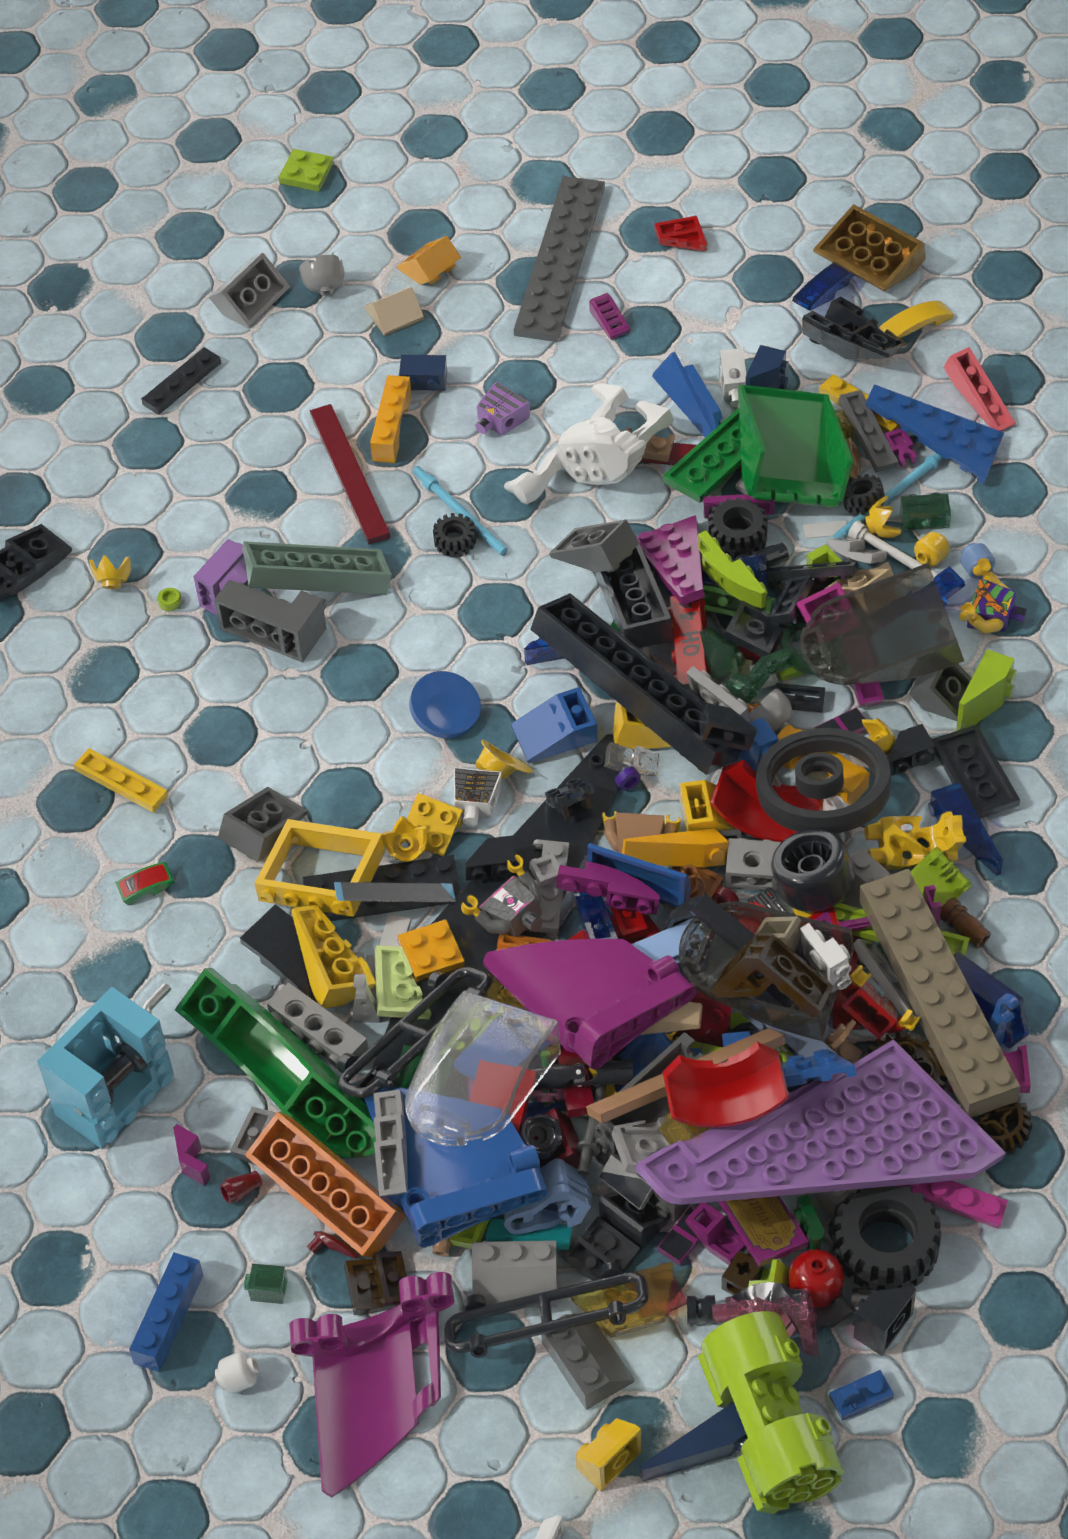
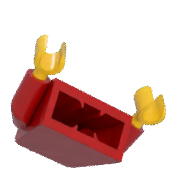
M859 965L850 975L852 979L851 984L841 990L843 996L847 997L841 1007L879 1040L885 1033L893 1034L906 1028L911 1031L914 1030L921 1018L912 1015L913 1011L910 1009L906 1010L903 1017L897 1018L892 1002L868 982L872 975L866 974L862 970L863 966Z

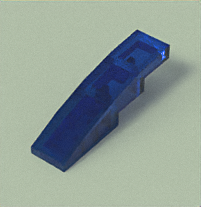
M832 263L811 279L793 297L792 302L811 311L833 300L836 291L848 286L851 277L855 275Z

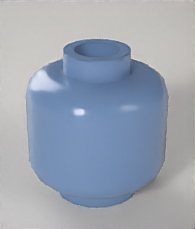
M982 543L968 544L963 548L960 556L961 565L972 578L984 577L983 575L976 576L973 573V568L978 565L977 561L982 558L988 559L991 564L989 572H993L996 560L987 546Z

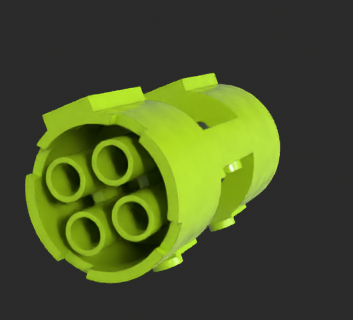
M771 1311L753 1312L731 1319L710 1332L702 1342V1353L697 1357L716 1406L725 1408L734 1402L748 1437L741 1447L742 1455L737 1460L757 1511L775 1514L780 1510L789 1509V1503H798L804 1500L806 1504L823 1497L835 1489L842 1482L840 1475L845 1474L833 1445L834 1440L830 1433L831 1426L824 1416L812 1413L804 1414L799 1405V1394L792 1385L801 1377V1366L803 1364L799 1357V1348L790 1339L781 1316Z

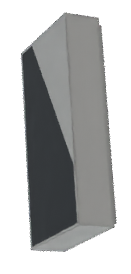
M617 1154L610 1156L599 1175L600 1179L639 1210L645 1208L654 1192L639 1174L625 1172L620 1156Z

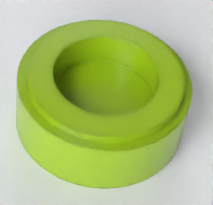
M165 588L158 593V605L162 610L174 611L181 606L182 598L177 589Z

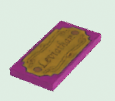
M780 1196L718 1201L759 1267L772 1262L773 1259H780L808 1247L809 1240Z

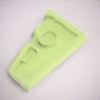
M376 945L377 1016L403 1018L423 1000V993L420 987L416 985L412 975L413 970L403 948ZM428 1008L418 1019H430V1009Z

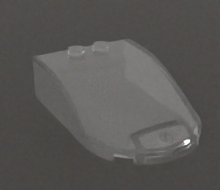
M463 991L449 1008L433 1033L406 1093L405 1108L411 1127L420 1136L429 1141L450 1146L467 1145V1141L481 1137L484 1141L499 1133L510 1122L560 1055L558 1021Z

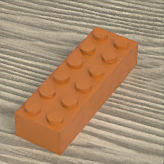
M277 1112L245 1154L249 1160L362 1256L373 1258L375 1253H379L406 1217L403 1210L387 1197H380L378 1189L289 1115Z

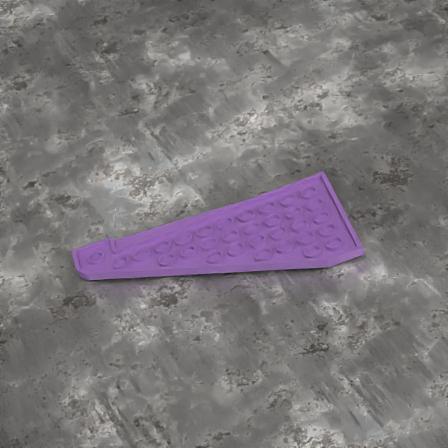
M893 1039L853 1063L857 1076L847 1077L846 1073L833 1074L832 1080H816L788 1093L789 1098L786 1102L758 1119L734 1126L714 1127L684 1142L680 1140L638 1162L635 1170L662 1199L671 1204L682 1205L973 1179L1001 1161L1006 1152Z

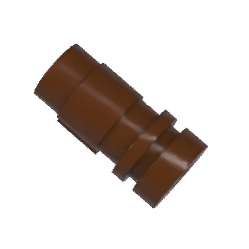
M950 898L941 907L940 919L943 922H947L950 928L954 927L961 936L969 937V942L976 948L982 947L989 940L991 932L977 918L967 912L968 908L962 905L957 898Z

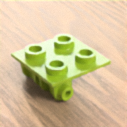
M935 847L910 872L922 895L925 886L935 885L934 903L940 902L941 906H943L950 898H958L971 887L972 883L942 853V850Z

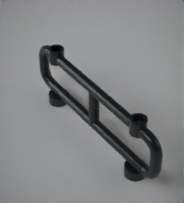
M462 967L455 970L449 976L439 971L433 972L428 979V988L431 992L360 1057L344 1053L339 1058L337 1068L342 1073L338 1079L339 1089L355 1098H368L373 1096L374 1093L379 1092L383 1087L389 1090L394 1089L398 1083V1073L473 1004L483 1006L487 1002V991L492 985L491 975L474 967ZM471 977L482 981L476 988L470 987L466 991L465 998L430 1030L412 1024L459 980ZM402 1032L419 1038L387 1070L378 1071L375 1081L369 1086L361 1088L348 1083Z
M607 1262L600 1269V1279L487 1305L484 1296L472 1294L464 1301L465 1311L454 1314L445 1323V1344L452 1352H470L473 1357L482 1358L486 1356L488 1347L606 1319H609L613 1325H621L626 1321V1315L637 1312L646 1305L649 1298L646 1279L641 1274L636 1272L623 1273L622 1266L619 1263ZM624 1284H636L637 1298L631 1302L613 1301L607 1308L552 1320L551 1302ZM540 1305L541 1323L489 1336L474 1334L468 1341H456L455 1328L461 1323Z

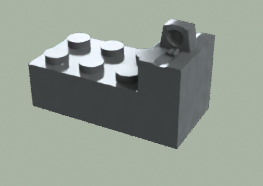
M229 579L214 599L220 630L302 663L327 629L324 614L327 607L326 600L315 595L312 596L302 590L291 604L284 599L275 598L264 591L249 588L244 583H237Z

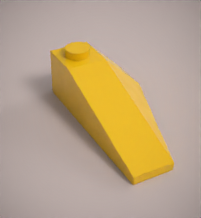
M317 905L292 909L310 986L319 1005L323 1008L344 1006L354 1000L356 995V988H354L355 974H366L369 988L375 987L376 982L367 962L362 957L358 958L350 949L352 945L347 939L344 941L334 931L335 926Z

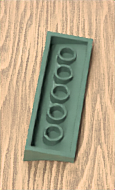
M243 541L242 552L246 564L249 588L387 595L392 574L381 549Z

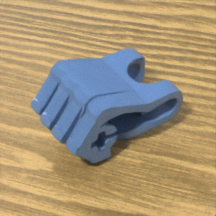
M553 1159L539 1169L548 1195L538 1202L504 1213L505 1228L511 1234H523L552 1228L564 1221H567L568 1228L582 1223L592 1205L590 1201L592 1194L589 1190L590 1184L586 1181L587 1176L579 1175L578 1169L569 1165L563 1159ZM524 1217V1219L519 1223L511 1222L516 1218Z

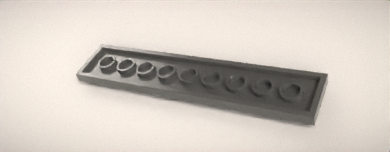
M568 176L562 177L515 323L514 336L558 342L605 190V181Z

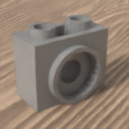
M729 838L726 887L742 888L746 891L765 890L768 887L771 890H777L771 870V860L780 842Z

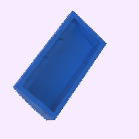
M591 843L587 847L588 862L617 869L640 880L660 895V903L677 908L682 903L688 901L691 895L690 878L687 874Z

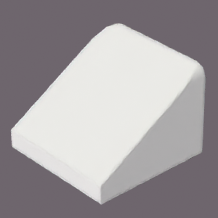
M557 1515L545 1519L535 1539H560L564 1530L562 1517Z

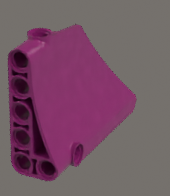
M575 939L527 944L487 952L483 960V965L547 1029L564 1049L569 1052H576L593 1070L602 1067L622 1048L655 1023L689 1003L696 994V988L679 973V967L671 956L667 955L659 960H652L623 939Z

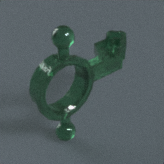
M792 622L784 626L785 631L782 636V650L761 657L746 676H743L740 672L733 674L732 678L727 681L726 688L736 699L740 698L748 704L757 696L772 674L791 667L805 674L814 675L823 674L831 670L836 683L846 685L853 678L852 671L849 667L840 666L835 662L842 651L841 641L836 638L820 646L826 650L829 656L825 658H812L801 654L791 645L792 642L797 641L818 645L807 623L794 624Z

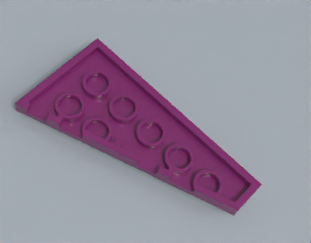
M696 515L672 524H664L656 530L642 532L637 536L650 568L681 605L705 597L701 552L698 550L699 532Z

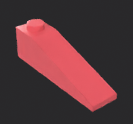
M968 347L950 355L943 367L956 389L985 423L999 431L1014 426L1016 424L971 348Z

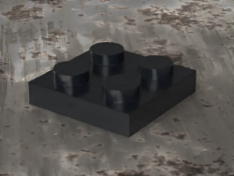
M742 600L723 638L767 659L785 625H772L769 619L770 614Z

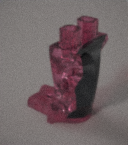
M775 1282L758 1283L743 1289L731 1297H726V1303L712 1305L714 1322H726L745 1314L760 1311L775 1312L781 1317L787 1314L800 1332L802 1351L813 1358L820 1357L816 1329L817 1316L809 1288L793 1289L783 1283Z

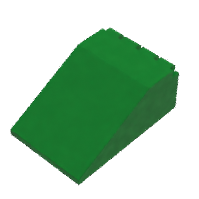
M739 384L738 401L742 479L747 495L757 500L770 501L773 498L776 502L793 503L796 501L797 504L814 506L819 503V506L836 508L840 501L843 502L853 458L829 395Z

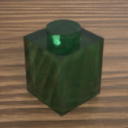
M252 1263L250 1274L246 1273L244 1280V1290H248L250 1301L283 1304L288 1282L285 1266Z

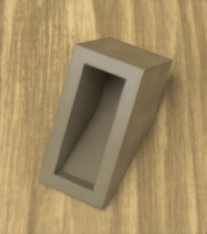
M798 916L765 917L755 935L757 933H773L795 952L796 946L801 939L800 928L802 927V920Z

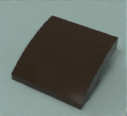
M402 1251L375 1253L373 1259L345 1261L344 1271L354 1315L385 1311L401 1304L399 1281L407 1277Z

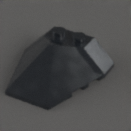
M841 296L831 301L825 317L815 311H811L803 315L802 318L803 335L809 337L811 342L821 344L845 359L889 358L907 347V343L888 329L883 332L878 328V321L872 318L870 321L863 315V309Z

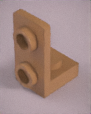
M851 1020L846 1025L841 1023L824 1041L837 1055L852 1064L863 1053L846 1039L856 1024L854 1020Z

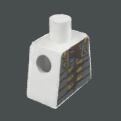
M454 768L455 807L463 810L461 816H463V823L465 825L476 826L479 817L489 818L492 816L502 790L501 772Z

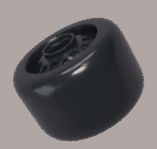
M824 829L799 831L781 842L772 856L771 870L780 895L790 907L798 911L819 912L834 907L847 897L853 887L855 873L847 848L842 839L831 831Z

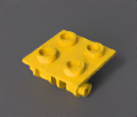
M417 793L407 819L415 828L427 827L425 850L444 856L456 827L461 828L463 824V819L460 818L463 810Z

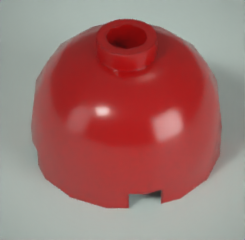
M815 1249L807 1250L794 1259L788 1273V1287L810 1291L808 1296L801 1294V1304L812 1308L826 1307L831 1304V1301L837 1297L839 1298L844 1286V1274L842 1265L835 1256L827 1251Z

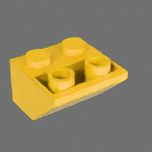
M707 780L680 783V804L686 831L715 828L717 831L737 829L724 820L711 805L716 784Z

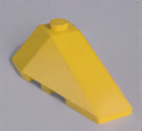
M616 701L612 729L615 746L638 750L671 747Z

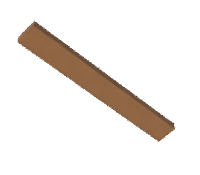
M767 1028L696 1060H713V1064L728 1062V1057L743 1052L757 1041L775 1049L786 1044L783 1034ZM663 1074L586 1106L588 1115L601 1123H605L667 1096Z

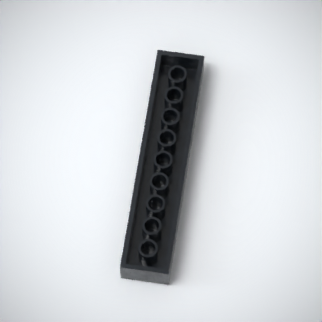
M569 593L538 607L530 630L604 690L610 697L621 704L628 712L639 719L646 727L656 733L663 741L679 752L681 756L697 767L699 771L707 776L739 758L742 749L701 741L699 720L706 706L703 700L574 595Z

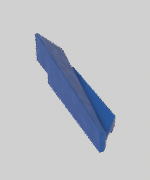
M676 352L670 353L653 372L652 377L701 434L707 437L721 424L720 420L723 419L721 410L694 365L691 364L683 367Z

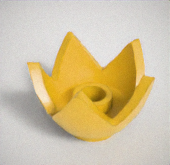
M886 495L870 508V515L866 516L865 520L871 534L877 533L878 537L893 538L900 535L902 530L885 525L894 509L891 506H880L888 499Z
M103 555L98 569L95 567L93 560H89L95 579L98 583H102V588L105 589L121 588V583L126 582L131 572L129 556L125 557L118 569L113 566L105 555Z
M879 718L874 720L863 719L862 723L870 735L868 739L876 743L885 755L890 754L896 741L891 729Z
M401 816L392 831L382 833L383 843L389 855L402 862H409L420 857L425 851L427 827L415 828L407 818ZM403 843L410 844L408 848H403L401 845Z

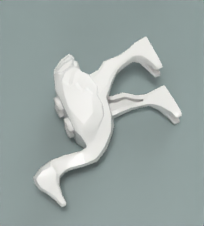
M595 384L591 390L602 401L601 407L590 419L577 423L561 435L558 445L546 455L537 471L521 474L516 479L506 482L504 488L508 492L513 493L520 502L529 504L542 494L551 478L561 469H565L579 483L592 485L619 483L642 460L646 444L650 438L673 423L674 419L670 409L653 403L639 401L635 408L647 422L632 433L629 431L621 432L613 421L616 408L629 399L626 391L621 386Z

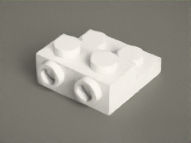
M809 923L801 927V954L811 967H815L819 974L833 985L831 993L837 989L842 990L848 987L852 979L849 977L851 966L848 963L850 955L843 944L838 945L834 938L825 941L822 933L819 930L815 931Z

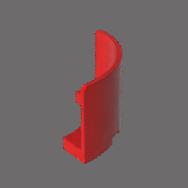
M745 760L724 766L711 799L712 807L724 820L748 835L781 843L792 834L797 833L776 823L765 813L759 802L756 790L757 772ZM781 784L778 787L772 785L775 792L784 801L793 806L814 811H822L823 799L807 798L800 794L796 786Z
M757 1041L743 1052L728 1057V1062L713 1064V1060H696L679 1055L663 1071L671 1117L678 1122L693 1126L727 1127L758 1119L774 1111L789 1098L779 1052Z

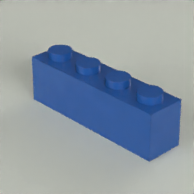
M173 1252L129 1348L135 1365L157 1372L161 1371L203 1277L201 1264L198 1259Z

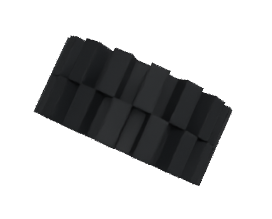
M865 474L864 477L857 475V479L850 478V482L847 483L843 504L848 513L851 514L853 512L854 515H858L861 512V515H865V512L869 511L877 501L885 497L881 479L879 477L876 478L875 475L869 477V474Z
M451 513V517H448L446 514L443 515V520L439 518L437 524L434 523V545L439 553L442 551L444 556L450 553V557H454V554H458V557H461L462 552L468 554L470 553L469 549L473 550L474 544H476L474 522L470 521L467 515L463 518L461 513L458 514V517L455 516V513ZM459 532L463 534L462 536L457 538H449L446 536L449 533Z

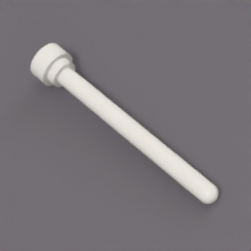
M856 521L851 526L848 533L849 538L865 539V542L881 551H887L889 556L938 585L946 587L949 584L946 577L869 533L867 526L860 521Z

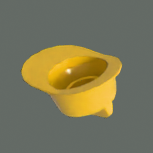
M482 739L481 743L484 749L476 761L475 766L477 769L501 772L502 779L507 778L516 770L532 773L533 770L526 763Z

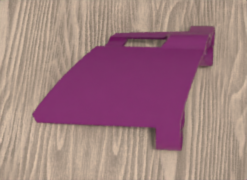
M436 1272L430 1274L427 1279L419 1276L402 1278L399 1281L400 1305L357 1322L343 1325L340 1315L326 1314L320 1316L317 1321L309 1318H298L289 1323L291 1352L296 1355L312 1357L321 1488L322 1492L329 1497H334L373 1468L419 1424L421 1414L429 1407L435 1406L440 1400L439 1312L454 1304L451 1274ZM428 1343L431 1383L424 1387L416 1396L413 1351L418 1346Z

